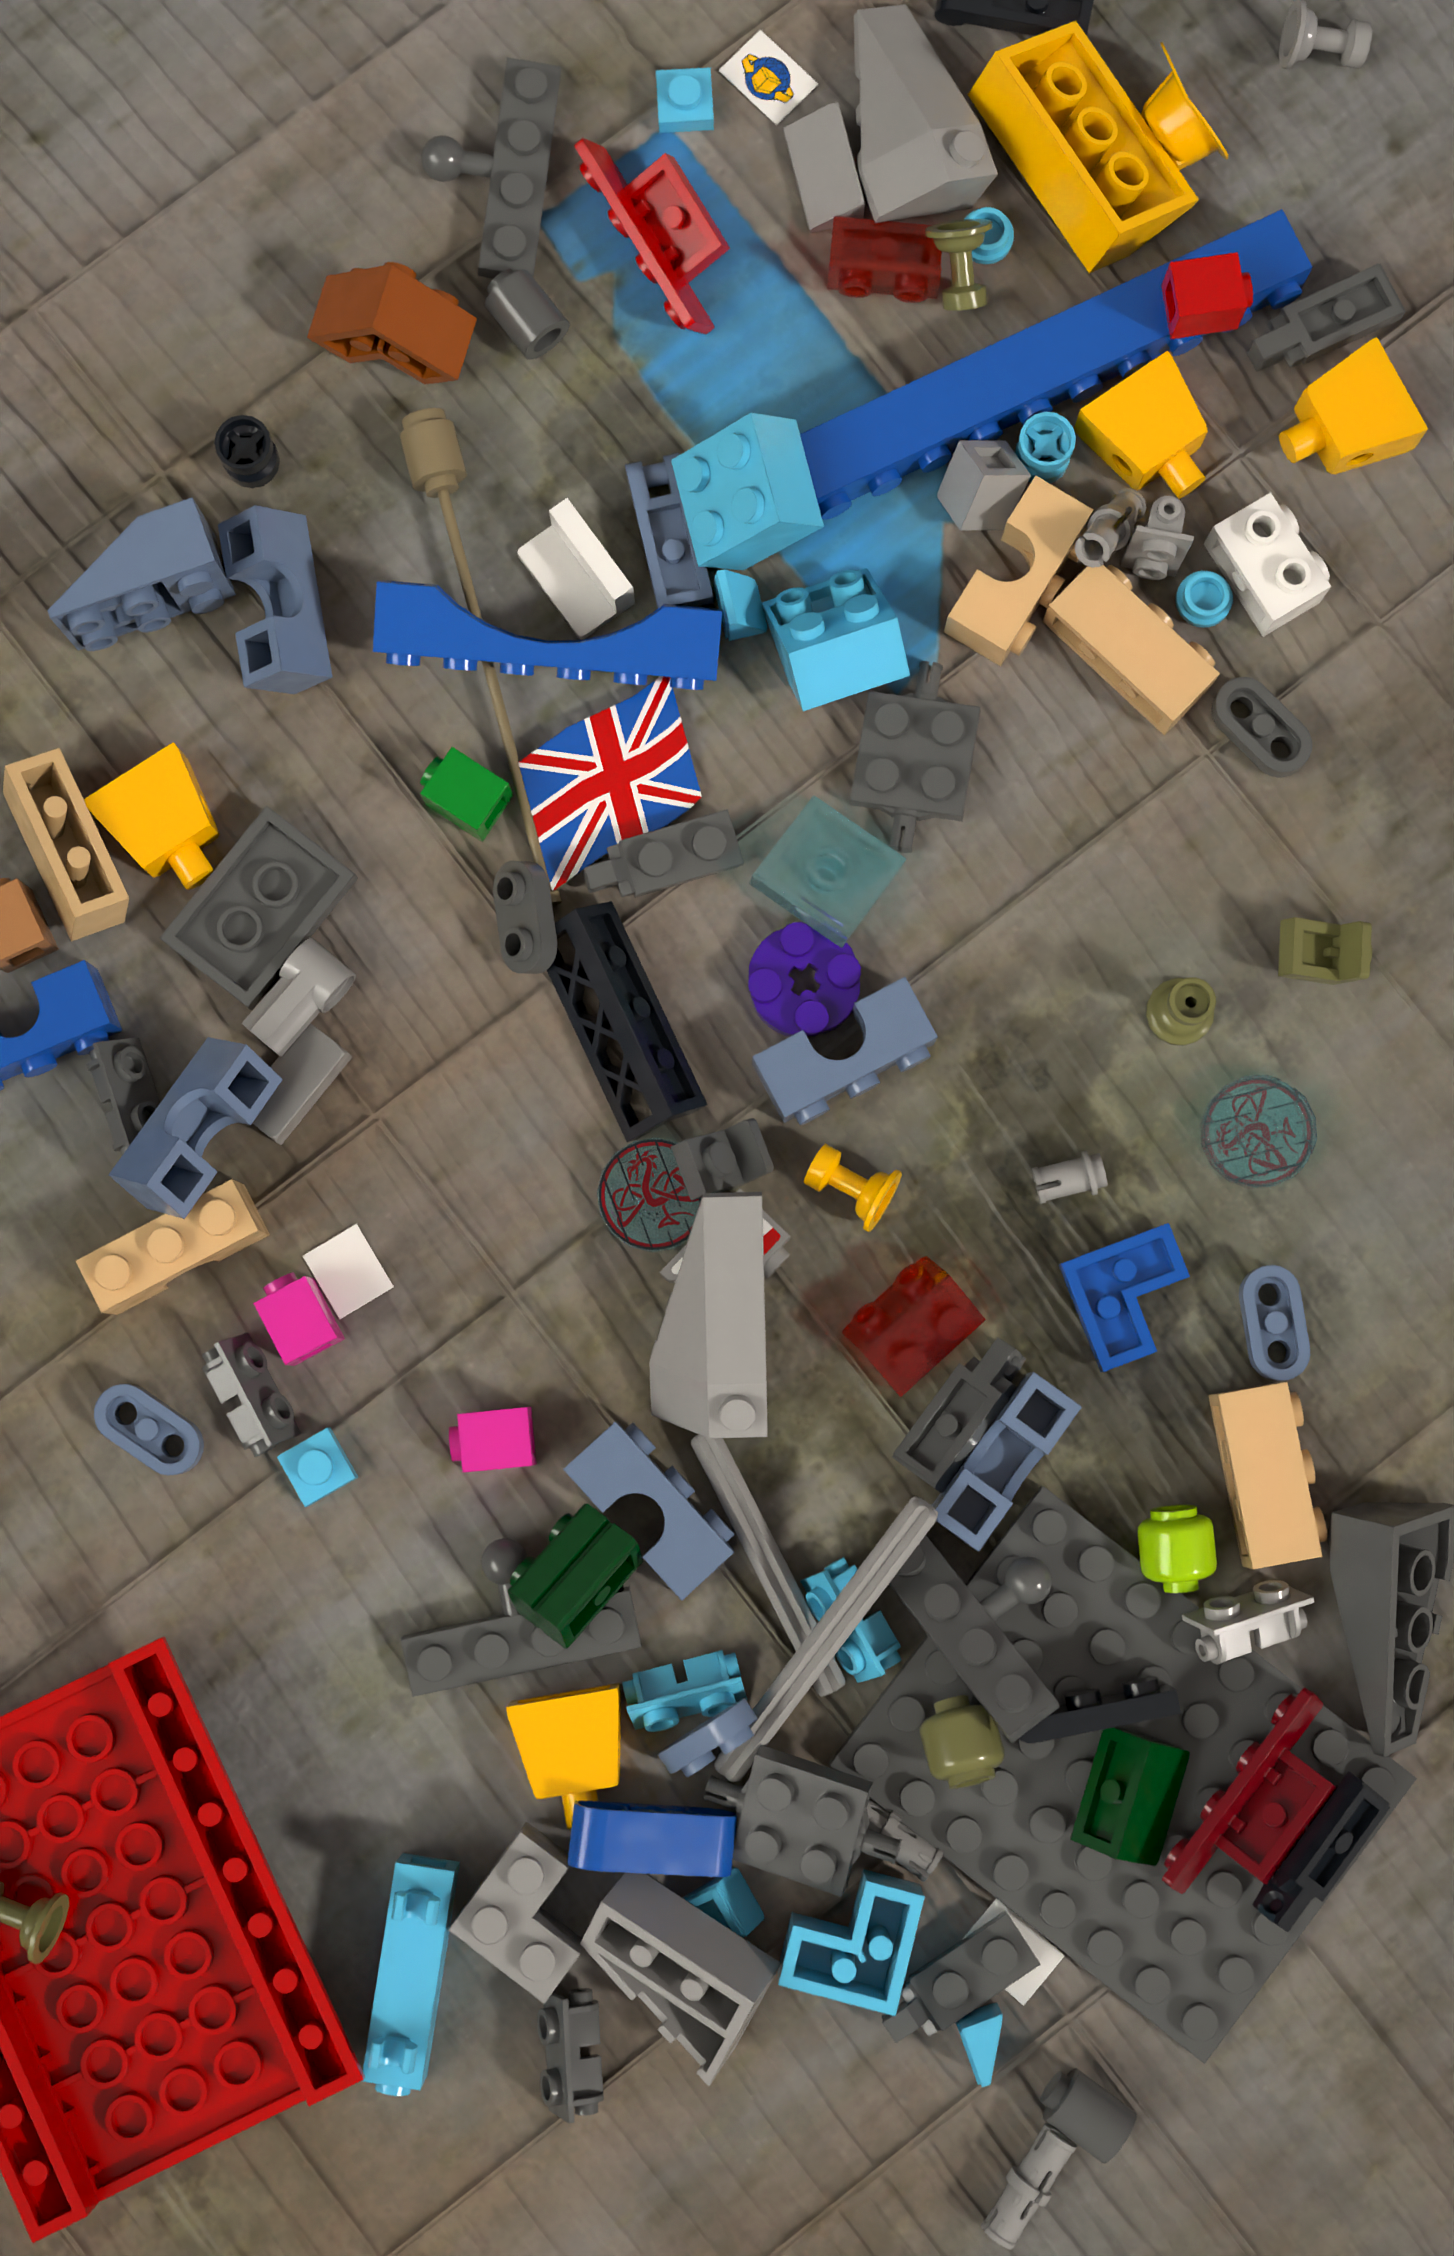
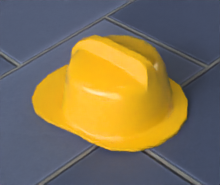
M1160 42L1172 71L1146 101L1141 116L1179 171L1216 151L1227 160L1229 158L1227 151L1205 118L1188 98L1163 42Z

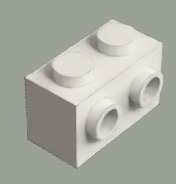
M1271 492L1213 526L1204 542L1205 548L1263 637L1319 604L1331 588L1328 582L1330 578L1329 571L1325 562L1315 551H1308L1298 535L1299 525L1294 514L1286 505L1281 504L1279 506Z

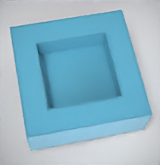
M711 67L656 70L659 133L714 130Z
M331 1427L325 1428L277 1456L304 1507L314 1504L358 1478Z

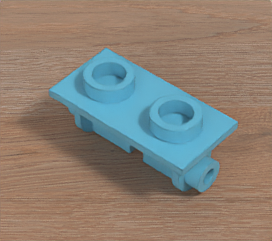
M844 1557L826 1566L824 1571L800 1581L807 1592L806 1603L812 1615L818 1621L858 1570L855 1564L849 1566ZM877 1611L860 1621L838 1650L836 1657L843 1669L850 1675H853L857 1683L883 1676L886 1674L884 1670L899 1663L902 1659L897 1650L901 1645L881 1611Z
M723 1650L683 1660L688 1681L678 1684L672 1663L632 1673L633 1679L622 1682L627 1704L630 1705L626 1706L627 1712L635 1730L645 1728V1730L650 1732L666 1730L676 1726L679 1723V1718L701 1712L703 1716L713 1717L742 1698L748 1700L740 1676L736 1653L724 1655Z

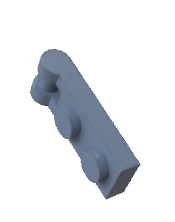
M680 453L663 456V462L642 466L641 461L625 464L627 481L657 609L664 604L698 607L713 603V593L707 568L698 567L671 460L679 456ZM668 484L671 494L650 498L648 488Z

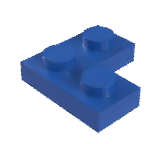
M1169 1223L1059 1264L1100 1372L1108 1371L1157 1352L1136 1297L1190 1277Z

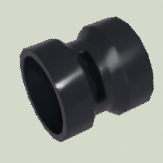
M247 415L234 416L222 423L216 432L214 444L216 453L230 478L240 486L247 488L262 487L272 481L278 472L280 458L265 425L255 417ZM242 460H252V462L246 463L242 462Z

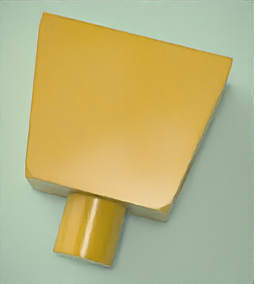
M1376 337L1311 383L1302 392L1294 407L1295 414L1300 423L1280 432L1279 441L1284 454L1290 462L1296 463L1317 452L1327 472L1338 474L1415 449L1427 432L1428 427Z
M1168 350L1080 409L1074 431L1132 489L1140 490L1159 476H1162L1176 497L1180 499L1195 490L1205 480V476L1190 455L1201 447L1208 432L1207 426Z
M174 742L84 799L88 810L153 878L162 875L172 868L185 889L190 890L202 885L214 871L201 849L215 841L220 834L190 762Z
M620 1683L513 1700L506 1707L507 1716L535 1798L545 1799L562 1796L566 1827L568 1829H571L574 1802L598 1801V1789L610 1788L619 1784L621 1755Z

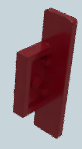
M1304 1687L1297 1697L1290 1694L1280 1703L1271 1719V1722L1275 1725L1262 1744L1254 1742L1242 1754L1236 1765V1771L1239 1772V1775L1227 1791L1224 1792L1220 1789L1207 1801L1200 1814V1818L1204 1822L1190 1840L1186 1837L1181 1839L1172 1848L1164 1863L1168 1870L1162 1877V1881L1180 1894H1184L1218 1848L1265 1885H1267L1275 1871L1278 1870L1336 1790V1787L1290 1752L1324 1705L1313 1692Z

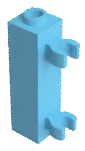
M402 1853L395 1862L363 2066L365 2078L362 2080V2082L375 2083V2090L380 2093L406 2096L410 2094L411 2089L421 2090L427 2078L460 1867L459 1861Z

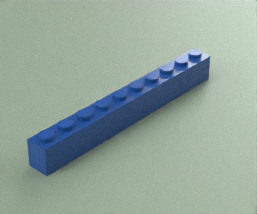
M1283 209L1170 261L1175 262L1238 252L1241 272H1249L1253 286L1252 306L1247 307L1239 327L1252 318L1253 312L1268 305L1273 310L1280 309L1296 300L1302 294V288L1313 268ZM1170 262L801 433L800 437L822 519L827 520L842 514L851 507L852 500L871 492L872 496H880L893 490L902 482L901 477L920 468L923 473H928L944 466L952 459V453L955 452L959 440L996 441L1003 434L1002 430L1019 422H1022L1024 425L1035 414L1052 412L1053 406L1070 398L1074 403L1084 401L1099 392L1103 387L1102 383L1119 375L1126 379L1167 350L1168 352L1171 351L1173 356H1178L1195 348L1203 340L1202 336L1206 334L1170 339L1161 288Z

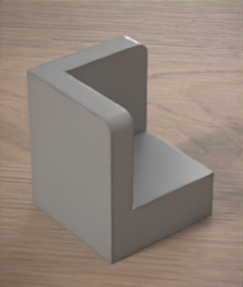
M959 440L937 496L960 531L1004 530L1007 520L1021 499L1031 474L1007 441Z

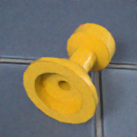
M824 1144L813 1159L805 1175L804 1184L818 1192L822 1191L829 1184L856 1199V1214L864 1221L863 1229L870 1232L888 1207L901 1180V1171L896 1169L889 1174L877 1172L867 1180L840 1165L841 1152Z

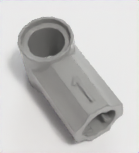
M314 938L305 940L292 952L279 972V981L241 1023L281 1057L320 1012L326 1013L344 997L356 978V974Z

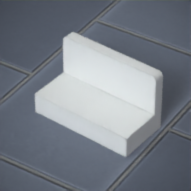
M566 498L549 510L552 525L518 549V556L575 635L582 640L633 606L635 599L633 586L569 499Z

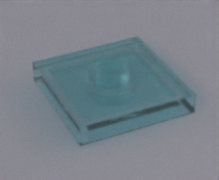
M813 795L754 872L749 885L843 948L901 870L906 858Z

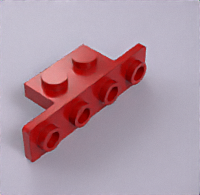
M581 138L574 145L583 160V163L579 166L580 171L589 185L597 192H602L611 206L607 214L614 227L624 237H630L639 252L635 259L643 274L652 283H658L664 292L667 300L663 305L667 314L679 328L683 330L687 328L707 335L715 326L690 287L689 282L727 252L730 247L673 156L664 153L633 181L627 184L608 151L599 144Z

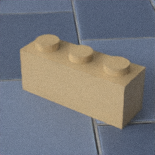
M1104 565L1100 567L1087 566L1049 604L1042 622L1165 735L1212 687L1220 674L1213 667L1215 662L1201 645L1193 641L1188 644L1172 629L1174 624L1171 618L1159 606L1153 603L1146 605L1131 591L1133 587L1130 580L1118 568L1112 565L1107 567Z
M60 748L5 765L4 797L70 940L74 941L124 923L129 896Z
M1276 1382L1208 1395L1242 1566L1250 1569H1259L1323 1557L1320 1542L1327 1541V1529L1320 1507H1312L1308 1485L1315 1483V1470L1308 1449L1301 1450L1297 1427L1303 1426L1304 1417L1297 1392L1289 1393L1287 1382Z

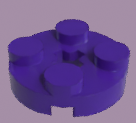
M793 922L767 936L757 947L749 965L748 992L756 1014L774 1031L790 1037L804 1030L806 1036H817L837 1029L851 1015L854 1003L857 1002L860 993L861 967L852 948L834 931L816 924ZM807 967L816 971L814 980L820 985L819 989L815 993L806 989L801 995L795 994L791 990L794 985V980L789 976L791 971L794 969L803 971Z

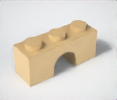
M1035 476L1007 520L1001 539L1017 549L1025 557L1029 572L1018 580L1002 582L991 578L977 569L948 615L944 633L999 666H1002L1010 651L1020 656L1037 627L1029 622L1039 604L1047 609L1065 583V579L1058 575L1068 558L1076 563L1079 561L1075 553V544L1078 538L1082 537L1088 530L1089 518L1092 516L1094 509Z
M231 1179L202 1194L185 1219L164 1214L76 1260V1263L101 1313L118 1315L168 1289L166 1284L177 1276L204 1263L221 1261L270 1234L245 1185Z

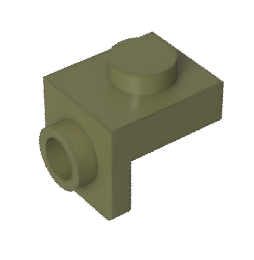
M1297 917L1281 920L1278 976L1330 985L1367 979L1370 976V962L1372 959L1371 923L1357 921L1339 925Z

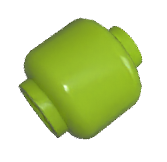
M1167 1505L1150 1509L1151 1517L1140 1523L1137 1532L1142 1574L1147 1579L1162 1582L1163 1590L1166 1593H1186L1198 1590V1580L1212 1575L1217 1566L1212 1521L1204 1515L1197 1514V1506Z

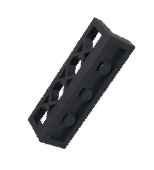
M609 901L574 909L555 922L557 939L568 933L576 952L574 964L571 966L564 962L557 947L556 957L552 965L547 969V972L626 1141L636 1140L668 1121L692 1114L708 1105L613 902ZM585 986L594 989L600 1001L597 1017L589 1014L583 1003ZM609 1037L619 1042L624 1053L621 1068L611 1063L606 1052ZM633 1088L643 1093L652 1115L640 1122L630 1103Z

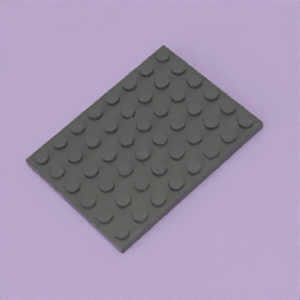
M1040 1486L965 1585L975 1598L981 1602L1005 1583L1006 1571L1015 1560L1022 1557H1034L1047 1565L1052 1576V1586L1048 1595L1042 1601L1035 1604H1022L1019 1602L995 1620V1623L1056 1698L1059 1705L1066 1704L1064 1695L1071 1692L1097 1688L1100 1690L1101 1697L1123 1693L1122 1684L1124 1682L1146 1677H1158L1159 1685L1168 1684L1176 1689L1181 1714L1118 1726V1728L1154 1742L1179 1747L1190 1752V1758L1159 1863L1156 1866L1116 1860L1070 1840L1102 1730L1039 1743H1025L1019 1739L1011 1743L998 1726L1005 1758L998 1767L994 1768L995 1778L965 1788L950 1789L948 1781H941L933 1777L929 1771L920 1737L919 1728L928 1717L936 1714L934 1704L941 1700L967 1695L970 1705L981 1703L928 1635L924 1637L829 1761V1765L835 1770L873 1782L870 1794L872 1800L890 1814L893 1810L903 1817L900 1821L937 1849L943 1850V1856L1205 2064L1417 1778L1389 1756L1381 1757L1374 1755L1369 1740L1323 1705L1290 1752L1335 1787L1341 1783L1348 1772H1351L1390 1803L1388 1812L1322 1902L1316 1897L1312 1899L1290 1931L1286 1932L1267 1919L1252 1905L1264 1883L1220 1848L1216 1850L1184 1894H1180L1162 1881V1877L1168 1870L1164 1866L1168 1854L1181 1839L1186 1837L1190 1840L1204 1822L1200 1818V1814L1207 1801L1218 1790L1227 1791L1239 1775V1772L1236 1771V1765L1242 1754L1252 1743L1259 1742L1262 1744L1275 1726L1271 1719L1277 1707L1288 1695L1293 1694L1297 1697L1302 1688L1254 1650L1251 1653L1220 1664H1214L1211 1661L1203 1662L1195 1648L1196 1640L1201 1638V1631L1199 1628L1182 1620L1183 1614L1200 1608L1181 1593L1164 1592L1162 1582L1152 1581L1142 1574L1139 1560L1047 1488Z

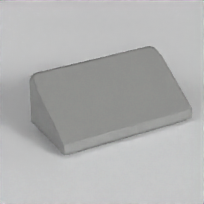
M839 103L828 104L785 126L783 133L809 232H818L863 221L864 197Z
M310 1023L283 1056H279L270 1068L283 1080L255 1118L253 1124L276 1143L282 1145L353 1056Z

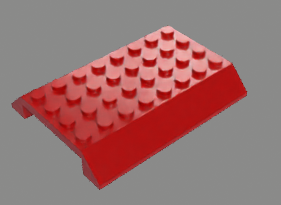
M165 1636L1 1716L0 1881L5 1884L4 1897L29 1907L38 1899L44 1897L52 1898L59 1892L65 1893L69 1897V1909L63 1929L54 1947L41 1963L34 1964L28 1960L27 1950L21 1946L19 1941L20 1930L0 1922V2171L33 2244L87 2217L99 2202L305 2100L308 2107L364 2080L365 2075Z

